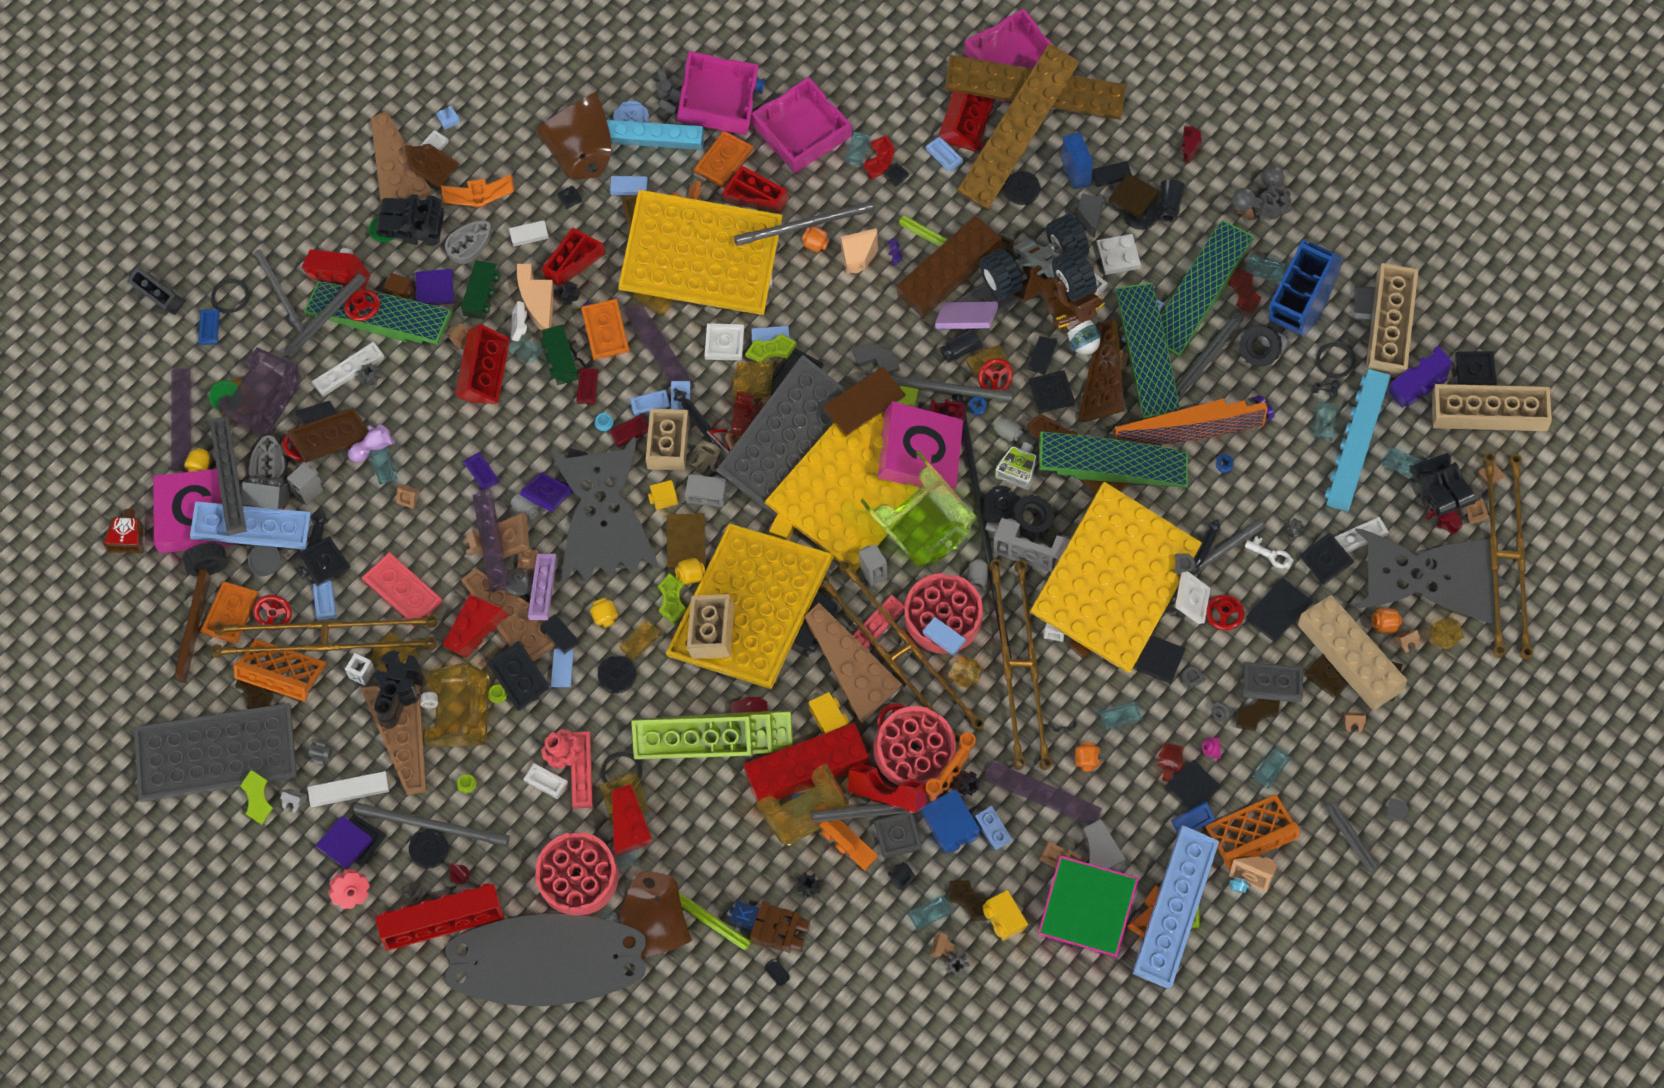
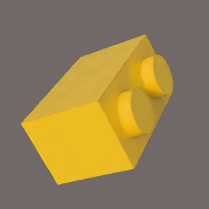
M830 692L808 702L809 710L822 734L849 724L846 714H841L839 710L840 704L837 698H832Z
M1008 890L987 900L982 906L986 918L990 919L996 935L1001 937L1002 941L1021 933L1028 926L1027 921Z

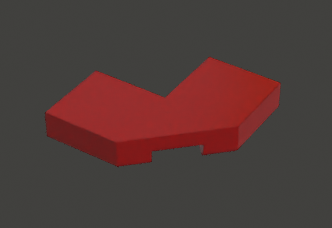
M887 135L871 142V147L877 157L863 163V167L871 179L883 175L891 165L895 147Z

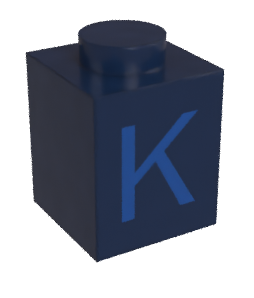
M736 901L735 907L731 906L728 914L731 926L752 932L760 908Z

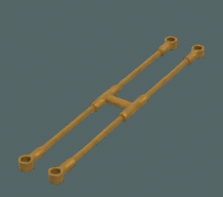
M1487 452L1483 457V463L1486 465V476H1488L1491 530L1490 557L1491 570L1493 571L1496 622L1493 655L1496 658H1502L1506 653V648L1503 646V633L1501 632L1498 558L1517 559L1518 572L1520 573L1523 624L1520 657L1524 660H1529L1533 655V649L1530 647V635L1528 634L1524 573L1526 566L1524 539H1522L1519 488L1522 457L1518 454H1513L1509 459L1515 486L1518 539L1516 540L1517 551L1498 550L1495 531L1492 476H1494L1493 462L1496 457L1492 452Z
M993 559L989 564V570L992 572L993 583L996 589L1002 638L1003 667L1005 680H1007L1015 757L1012 765L1014 769L1021 770L1025 766L1026 760L1022 757L1021 744H1019L1011 667H1030L1041 742L1039 767L1042 770H1048L1052 766V759L1049 757L1048 747L1045 742L1039 695L1036 651L1033 646L1026 591L1027 580L1025 570L1027 562L1018 560L1014 569L1018 572L1019 584L1022 590L1029 659H1010L1000 590V568L1002 563L998 559Z
M848 560L840 562V571L846 573L861 588L905 643L891 655L875 640L838 596V592L830 584L829 577L825 575L823 580H826L827 583H821L820 588L825 589L832 598L836 599L876 647V651L892 670L903 679L926 708L937 714L896 662L898 658L909 650L913 652L918 660L925 664L963 709V713L972 722L973 729L981 731L984 728V720L978 718L960 700L924 657L925 655L903 629L901 630L863 585L858 575L851 568V563ZM848 565L849 567L844 569L842 566ZM980 722L982 725L977 727L975 723ZM953 731L955 738L960 739L961 735Z
M430 614L426 618H412L411 620L314 621L297 624L240 626L239 624L225 625L223 622H217L213 626L216 635H223L226 632H239L240 630L308 628L321 629L320 644H306L304 646L237 648L236 646L222 647L220 644H214L211 647V653L213 657L219 658L224 654H237L241 652L339 651L341 649L421 647L427 650H434L436 648L434 637H427L424 640H411L410 642L341 644L328 643L329 629L404 624H412L413 626L427 625L429 628H435L438 625L436 615Z

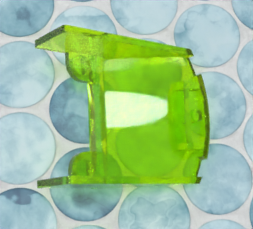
M918 450L916 454L926 464L919 472V480L924 486L896 510L887 504L880 505L873 510L864 499L860 501L919 568L930 562L935 563L954 551L970 533L969 529L977 517Z

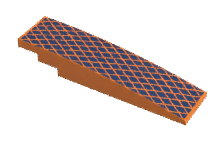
M1220 399L1115 427L1114 440L1148 445H1164L1241 432L1264 426L1267 405L1265 402L1247 406L1245 400L1226 405L1225 400Z

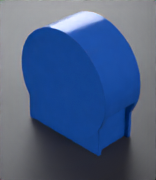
M1303 239L1269 305V321L1303 337L1306 336L1316 323L1331 295L1341 270L1343 257Z

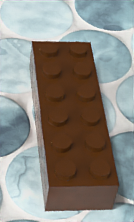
M975 215L896 285L898 296L917 314L925 318L980 268V259L1002 248V238Z

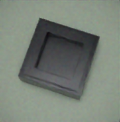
M896 162L883 173V176L897 187L909 177V172Z
M573 185L557 193L558 198L566 209L582 202L581 196Z

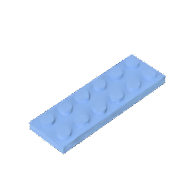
M195 502L190 539L306 549L311 512L243 506L247 532L228 536L223 505Z

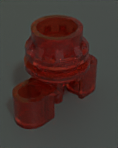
M737 391L730 435L741 437L764 406L763 401L760 402V405L753 404L754 394Z

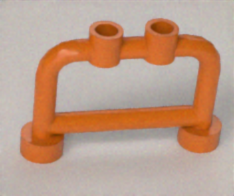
M965 732L960 736V748L937 779H930L926 783V793L929 795L931 802L940 798L942 794H946L949 791L951 781L960 775L961 768L968 759L970 750L975 746L976 738L972 733Z

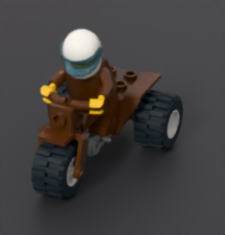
M1066 214L1047 224L1046 232L1049 243L1046 247L1040 246L1030 239L1014 246V249L1020 253L1021 260L1014 261L1011 255L1002 248L980 259V270L984 281L997 298L1003 300L1011 295L1026 302L1036 297L1037 293H1041L1048 312L1054 318L1052 324L1063 332H1068L1070 347L1073 351L1075 350L1081 355H1089L1098 349L1102 335L1098 327L1091 321V318L1097 316L1096 310L1100 309L1105 303H1103L1100 295H1095L1097 285L1093 272L1094 267L1085 257L1089 254L1087 236L1080 223L1072 215ZM1022 267L1024 268V271L1027 276V279L1024 281H1022V276L1020 273Z

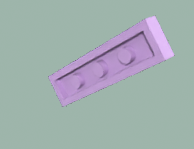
M537 554L528 612L529 620L549 619L557 561L556 554Z

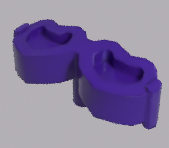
M891 238L887 241L892 250L888 255H892L894 266L902 260L903 255L899 250V242L895 238Z
M1257 395L1251 399L1256 404L1266 403L1268 421L1275 417L1272 407L1267 404L1264 397Z

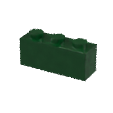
M475 260L461 305L463 316L485 320L486 314L490 313L491 298L495 297L496 282H499L501 276L497 264Z
M563 324L541 330L543 335L540 338L542 349L546 348L547 353H544L547 364L551 363L552 366L549 369L551 379L556 380L557 386L579 380Z

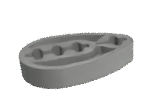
M484 220L472 222L451 233L445 242L448 257L453 262L459 264L474 261L483 252L490 240L492 230L489 222ZM460 245H462V246H465V245H466V248H465V249H464V248H461V249H460Z
M271 435L262 437L250 459V476L255 477L256 474L266 475L264 471L267 469L265 462H267V459H270V469L268 470L270 478L268 479H273V477L284 478L286 475V461L279 443ZM268 442H271L267 450L266 445H268Z

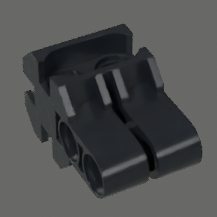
M411 194L406 199H382L376 234L386 238H400L413 245H418V240L426 241L427 246L438 244L445 214L444 208H441L443 205L442 200L427 195V200H420L416 194Z
M1449 453L1410 466V472L1415 478L1411 479L1415 495L1418 498L1422 496V504L1425 507L1430 506L1438 516L1456 511V508L1462 509L1476 503L1473 490L1462 478L1458 464L1456 462L1451 464Z
M394 650L384 654L381 659V663L385 664L387 672L377 670L375 673V679L380 691L375 701L374 709L381 725L386 729L394 728L397 725L404 706H409L418 701L420 695L416 694L414 684L422 687L425 684V678L416 657L408 655L406 663H402L398 658L400 652Z

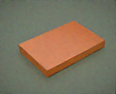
M723 131L695 166L694 173L724 189L754 148L745 141Z
M617 299L581 307L593 360L630 352Z
M223 581L201 628V633L237 644L243 630L216 635L213 626L217 622H223L225 625H246L258 599L259 592Z

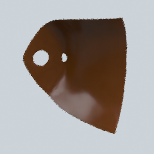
M596 92L560 111L535 129L563 172L570 178H596L604 172L611 155V137L606 117ZM581 154L586 155L584 158L580 159ZM595 163L598 169L595 172H589L587 166Z
M651 871L640 872L628 889L620 912L619 923L632 927L645 936V949L639 955L641 959H645L688 944L692 941L683 914L676 880L667 874ZM645 878H652L655 881V886L648 888L644 886L643 880ZM661 896V899L656 901L655 897ZM627 936L623 940L624 947L628 949L633 948L636 944V940L632 936Z

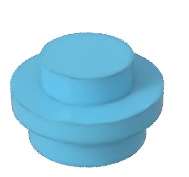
M601 413L595 418V427L598 430L608 431L612 428L613 418L609 414Z
M1237 877L1229 882L1231 884L1230 889L1241 893H1246L1250 886L1246 884L1247 880Z

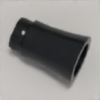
M1168 179L1160 184V219L1174 222L1180 211L1186 185L1181 181Z
M968 328L946 342L944 346L940 347V351L946 362L950 363L953 360L956 361L969 353L982 349L983 345L975 330Z

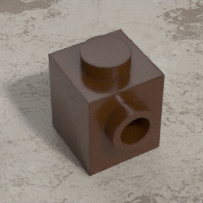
M394 273L390 274L384 286L387 295L405 299L411 298L415 291L411 279Z

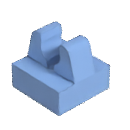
M452 106L436 113L444 130L460 123V119Z

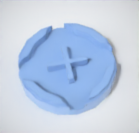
M627 101L620 104L614 110L613 120L648 123L649 114L647 108L641 105V103Z

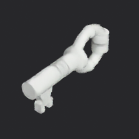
M1256 536L1253 542L1247 541L1246 548L1269 558L1276 568L1289 569L1292 565L1293 559L1286 551H1271L1261 547L1259 544L1262 542V538L1258 539V536ZM1277 555L1286 557L1283 564L1275 561Z

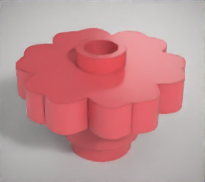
M560 729L557 734L552 732L544 740L546 746L541 749L542 757L552 768L563 769L565 764L571 766L578 759L576 752L581 749L580 740L570 730Z
M346 869L343 873L336 874L330 881L331 889L328 891V894L333 904H339L342 909H352L355 907V904H362L368 897L366 890L369 889L370 885L364 874H358L355 869Z

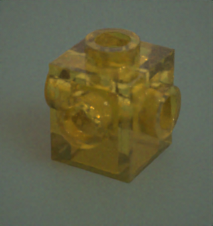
M1450 617L1437 621L1435 625L1429 628L1433 644L1444 649L1452 648L1455 643L1464 638L1459 622Z
M963 655L955 660L948 676L955 680L959 686L968 688L979 682L981 678L980 672L983 667L978 665L974 659Z

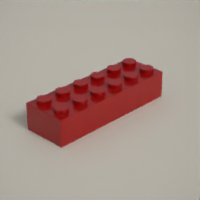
M855 723L747 762L743 766L757 805L760 807L849 773V769L859 763L869 766V756Z
M489 883L482 884L479 888L472 890L463 889L458 894H445L436 900H423L418 905H405L400 910L384 911L380 915L375 916L380 940L386 951L505 919L494 884Z

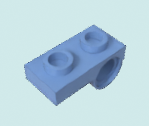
M992 806L987 807L973 817L994 851L1012 841Z

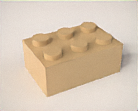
M650 409L646 450L647 469L685 471L689 431L688 410Z
M730 594L691 596L687 649L692 659L730 657L735 607Z

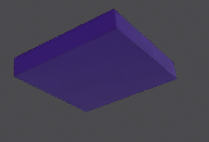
M452 269L415 272L417 302L428 305L454 304Z
M541 472L521 490L520 495L553 512L572 495L573 490L569 486Z
M341 816L318 842L316 847L344 869H349L373 839L348 819Z

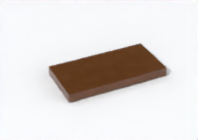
M882 366L825 404L823 410L841 433L847 437L884 412L892 401L899 402L906 394Z
M353 407L288 430L287 435L306 463L361 442L369 430Z

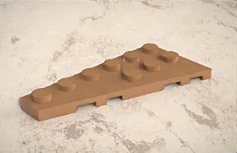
M385 111L372 117L371 124L381 201L384 198L406 199L411 194L418 195L421 200L427 197V195H432L426 180L409 169L404 148L406 144L389 113Z
M478 569L461 579V582L470 594L502 608L509 614L506 619H503L496 626V629L509 647L517 641H521L533 661L557 647L540 627L546 620H529L530 604L506 592L493 579Z
M818 603L805 615V620L817 639L822 653L826 656L830 664L829 666L861 726L902 684Z
M414 684L416 694L420 695L418 701L409 706H404L397 725L391 729H386L381 725L374 709V704L380 691L379 686L362 687V693L406 794L427 793L420 686Z

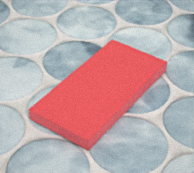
M390 552L362 577V580L406 620L426 618L443 602L433 590Z

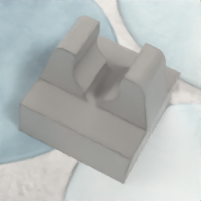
M293 789L282 791L280 797L282 799V808L287 809L289 804L292 803V812L295 813L306 802L308 795Z

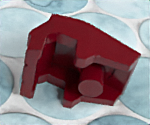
M1184 126L1182 140L1185 144H1182L1181 151L1184 152L1183 161L1190 164L1201 148L1202 135L1201 130L1193 126Z
M945 399V403L938 404L935 400H931V412L962 419L965 422V405L962 402Z
M1431 508L1425 516L1427 520L1432 516H1436L1440 521L1436 528H1443L1450 534L1459 532L1463 526L1456 511L1438 516Z
M762 697L744 698L731 702V713L768 711V702Z

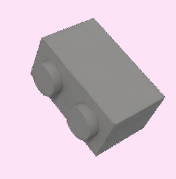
M302 463L287 477L293 494L307 506L323 492L321 486L322 481L317 477L318 472L312 466L308 467Z
M702 474L688 475L685 491L686 503L724 507L727 491L726 479L720 476L707 477Z
M874 544L861 549L859 552V569L869 586L871 587L887 579V562L877 545Z

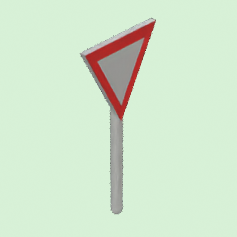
M728 429L707 431L728 454L730 448L725 439Z

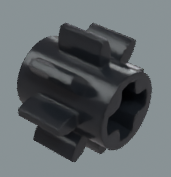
M565 281V285L561 284L557 289V296L560 298V301L569 305L572 304V301H577L580 296V290L577 288L578 285L570 281Z
M963 771L962 774L957 776L955 787L959 788V793L964 796L966 794L972 796L973 793L979 790V782L981 780L976 778V773Z
M804 873L802 879H797L798 884L801 885L797 887V892L802 891L803 898L811 896L814 899L816 892L821 893V889L817 887L821 885V880L815 879V873L812 876ZM809 883H810V885H811L812 887H811V888H808V886H806V884H809Z

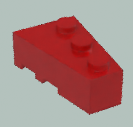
M572 227L543 266L544 279L552 280L553 284L558 287L561 284H565V281L571 280L605 255L603 243Z

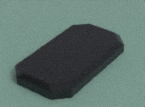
M772 959L765 964V970L777 985L783 986L790 980V975L777 959Z

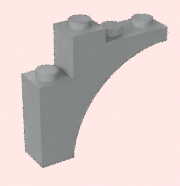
M1101 819L1083 828L1082 836L1087 844L1089 864L1120 872L1124 868L1125 857Z

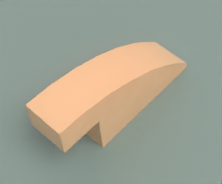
M517 264L519 290L528 315L540 331L551 328L554 302L553 281L533 280L532 264Z

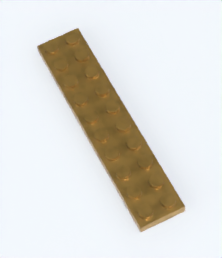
M1048 44L957 189L958 193L985 210L989 209L1080 63L1079 61L1054 45Z
M950 55L945 90L1013 102L1033 69ZM1071 75L1051 108L1121 120L1126 84Z

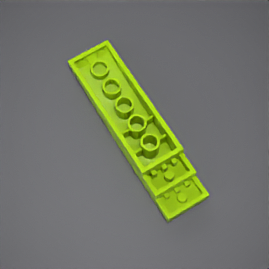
M791 710L675 716L631 721L634 759L751 756L752 754L772 753L773 751H780L793 746Z

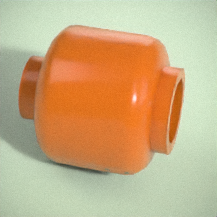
M817 226L808 227L801 239L803 240V246L815 253H818L821 249L825 250L829 243V240H827L828 233Z
M1379 608L1372 614L1371 624L1379 633H1395L1402 625V617L1394 608Z
M1080 743V746L1075 748V765L1081 767L1083 772L1094 771L1095 767L1101 765V749L1096 746V743Z

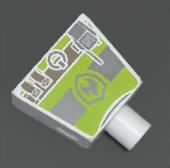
M1026 442L1023 443L1021 449L1011 447L997 466L995 478L1029 490L1036 466V455L1031 453L1034 447Z

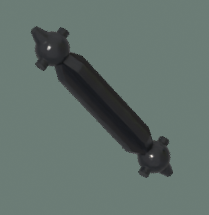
M674 388V400L681 402L682 408L688 410L689 417L703 435L709 438L708 442L720 448L721 446L707 433V431L713 429L694 404L686 398L687 393Z
M322 511L313 518L316 524L313 526L307 548L322 539L323 525L329 523V519L325 516V511ZM304 566L298 568V571L302 574V579L305 580L309 576Z
M1219 519L1207 523L1209 529L1205 532L1201 540L1202 544L1194 556L1195 567L1190 572L1192 575H1199L1201 573L1199 566L1203 564L1216 538V532L1220 533L1222 531Z

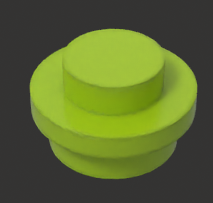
M493 685L488 691L490 701L495 704L502 703L507 699L508 695L501 685Z
M470 774L461 775L457 780V788L462 793H471L476 788V779Z

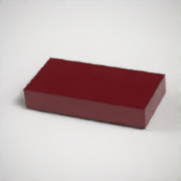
M580 368L577 404H596L599 369Z
M643 414L609 430V433L619 448L629 443L633 437L637 439L647 434L649 424Z

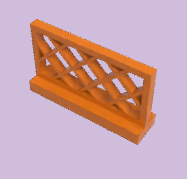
M255 639L250 647H275L276 645ZM295 651L246 652L241 660H237L234 664V678L305 702L309 697V690L325 668L326 662ZM279 653L283 657L273 659L272 654ZM265 656L269 657V661L261 663L258 659ZM255 659L257 664L251 665L246 662ZM297 659L301 663L291 665L289 660ZM286 662V667L277 668L276 664ZM273 665L274 670L271 671L263 669L264 667ZM315 665L318 668L309 671L307 666ZM304 668L305 672L295 674L294 670ZM288 671L292 674V676L288 677L281 675V673ZM305 677L309 679L308 683L298 680Z
M1277 794L1205 826L1209 837L1221 841L1218 844L1217 850L1222 856L1227 870L1231 869L1234 859L1258 857L1298 839L1300 832L1299 826L1296 822H1293ZM1275 802L1278 807L1277 812L1266 810V806ZM1252 811L1261 813L1259 820L1248 818L1249 813ZM1264 814L1274 817L1272 824L1262 822ZM1277 818L1284 819L1288 823L1284 827L1275 824ZM1235 819L1243 821L1241 828L1230 826L1231 821ZM1245 823L1257 825L1255 832L1244 830ZM1259 826L1270 828V832L1266 835L1257 833ZM1220 827L1225 829L1223 836L1214 834L1212 829ZM1228 830L1239 833L1237 840L1226 838ZM1241 835L1252 836L1251 842H1240ZM1223 843L1234 844V849L1225 853L1222 848Z

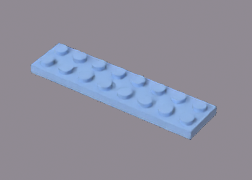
M1182 825L1180 827L1132 974L1167 989L1172 988L1219 844L1218 840Z

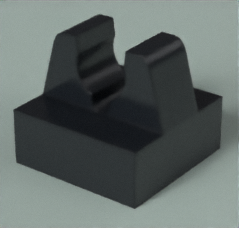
M905 862L896 864V869L893 872H888L890 879L901 891L916 877Z

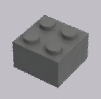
M261 474L249 477L242 484L243 505L280 509L289 504L290 484L283 477L268 479L266 475Z

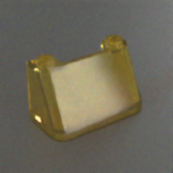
M469 662L430 670L427 683L428 687L437 694L438 705L436 706L435 727H430L426 730L424 735L425 744L430 747H471L484 745L487 741L489 678L487 674Z
M826 763L814 770L812 774V780L816 787L782 806L773 797H766L756 802L760 812L781 844H794L821 828L820 824L822 822L814 823L811 820L812 811L850 807L847 797Z

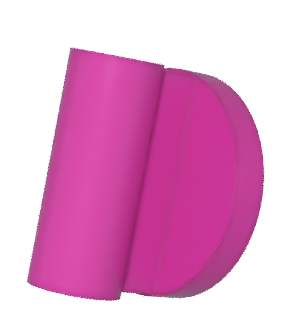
M1208 737L1203 742L1202 750L1205 756L1213 757V759L1221 758L1220 738Z

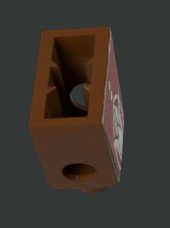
M125 509L123 517L112 518L103 542L107 552L143 554V525L139 518H135L134 510Z

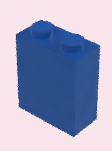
M1081 132L1064 136L1062 163L1073 189L1091 185L1093 160Z
M957 790L936 799L921 809L922 817L944 854L947 852L953 853L965 843L970 844L978 839L980 829Z

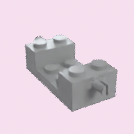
M1001 518L999 526L989 522L986 526V530L996 533L994 536L993 554L1014 561L1024 560L1027 562V565L1048 572H1052L1071 539L1067 536L1061 537L1057 535L1052 548H1049L1045 544H1036L1030 542L1027 538H1019L1020 523L1013 519Z

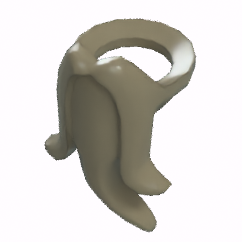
M699 442L700 454L697 462L691 464V466L697 468L701 465V467L690 475H703L709 467L712 473H716L717 471L714 469L720 453L719 447L710 442Z

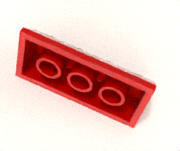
M953 92L938 136L951 146L977 151L994 98Z
M478 324L468 330L455 396L472 403H498L511 338L482 324Z

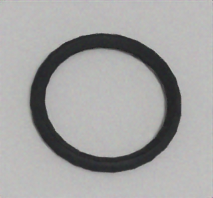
M236 279L224 280L213 289L211 294L212 304L223 313L237 312L246 306L250 297L249 289L242 281ZM237 283L245 289L246 297L244 302L234 309L228 310L219 307L215 301L217 290L224 284Z
M1341 343L1326 344L1321 347L1316 355V364L1319 370L1332 378L1347 376L1355 367L1356 359L1353 351ZM1335 346L1345 349L1352 359L1350 368L1341 374H1332L1324 370L1320 364V356L1325 349Z
M619 752L609 756L604 761L601 767V778L611 790L620 788L611 785L605 777L607 764L612 759L620 756L631 758L638 766V776L631 784L632 788L640 782L643 772L642 765L638 759H634V755Z

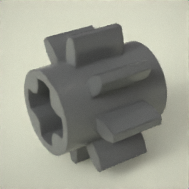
M372 363L362 365L361 371H357L360 383L365 382L367 387L374 384L377 385L378 379L382 378L379 373V367H374Z
M319 739L316 743L312 742L309 756L312 757L314 763L323 764L324 761L331 759L333 747L329 746L328 740Z
M958 950L956 954L948 953L949 959L944 960V964L949 965L946 969L947 973L952 971L955 977L961 972L965 975V967H970L968 962H964L967 959V955L961 956ZM956 960H959L960 963L957 967H954L953 964L956 963Z

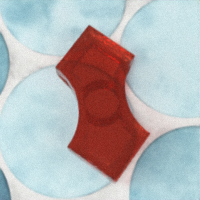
M1237 267L1228 285L1237 293L1238 301L1236 307L1253 314L1262 297L1253 290L1252 281L1254 275Z

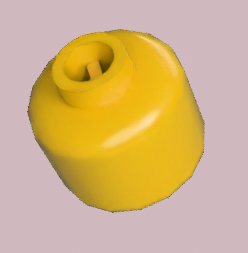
M197 448L189 452L184 467L188 472L209 470L212 458L208 451Z
M696 558L682 560L675 568L677 580L685 585L700 582L705 573L703 563H700Z
M602 598L592 603L593 606L590 609V613L596 625H603L604 628L615 624L614 620L617 619L618 612L613 601Z

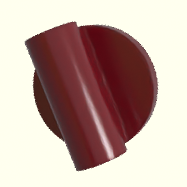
M453 862L449 866L451 869L449 874L451 881L458 885L466 883L470 877L469 869L464 865H457Z

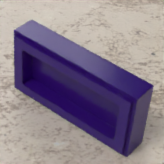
M480 452L463 461L483 492L499 483L498 477Z

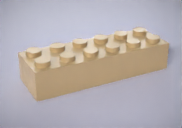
M1381 263L1376 276L1366 373L1368 369L1397 378L1407 370L1419 269Z
M1435 384L1432 392L1433 428L1548 431L1552 422L1550 387Z
M1332 595L1301 614L1298 626L1373 711L1404 691L1407 679Z

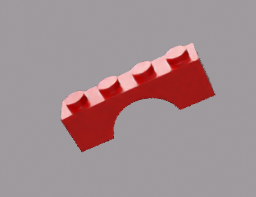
M859 763L849 769L848 791L855 793L857 796L868 797L875 802H884L891 807H900L911 813L917 812L926 806V783L909 779L900 784L898 789H895L882 781L875 767Z

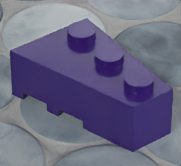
M1439 346L1433 349L1434 353L1427 359L1425 357L1419 360L1421 362L1420 365L1412 370L1410 368L1391 382L1388 392L1402 408L1406 405L1414 404L1418 397L1428 395L1435 384H1444L1447 381L1452 361Z

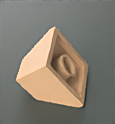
M877 228L841 237L842 258L847 274L859 273L865 270L877 253Z
M1267 857L1234 859L1229 876L1234 879L1237 877L1247 880L1246 884L1267 892L1278 864H1275L1272 859Z

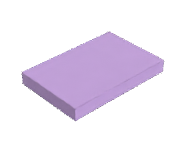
M944 302L935 322L936 329L990 328L998 309V303Z

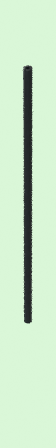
M955 394L956 402L964 404L963 395ZM965 411L962 436L1002 644L996 589L993 583L992 572L989 570L993 554L989 533L986 530L987 522L983 521V501ZM1005 623L1007 646H1009L1010 659H1012L1011 650H1010V644H1009V639H1008V634H1007V629H1006V623Z

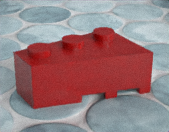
M742 165L722 193L725 203L777 213L782 211L790 199L786 189Z
M310 249L301 266L306 275L311 279L347 286L357 274H361L366 281L359 289H365L371 276L356 255L349 253Z
M469 594L443 646L449 651L467 658L483 642V639L490 632H493L496 626L503 619H506L509 614L502 608Z
M628 784L612 790L615 858L652 844V837L632 785Z

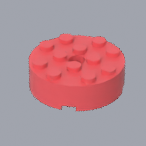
M938 573L921 579L911 588L905 603V625L910 637L917 645L927 651L948 654L949 652L923 634V630L936 617L966 639V642L958 651L964 649L974 641L981 629L983 609L980 595L969 581L957 575L955 577Z
M921 706L905 707L891 714L878 729L873 744L874 758L881 773L898 786L909 779L927 783L930 779H937L955 755V736L948 722L941 715L929 710V708ZM911 743H915L918 745V752L914 751L910 747Z
M566 833L556 837L544 847L536 862L537 887L546 902L562 914L586 916L595 913L611 900L618 885L619 871L613 854L602 840L588 833ZM581 871L580 876H572L574 872Z

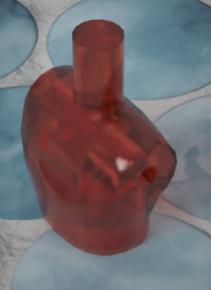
M1168 743L1163 745L1157 760V766L1164 769L1163 781H1170L1172 771L1182 770L1184 749L1181 746Z

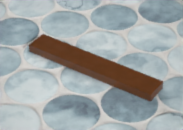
M200 569L175 671V676L180 683H186L211 579L207 570Z

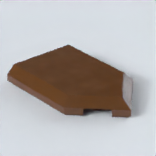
M422 144V146L408 145L404 147L409 169L439 189L459 166L457 161L431 144Z

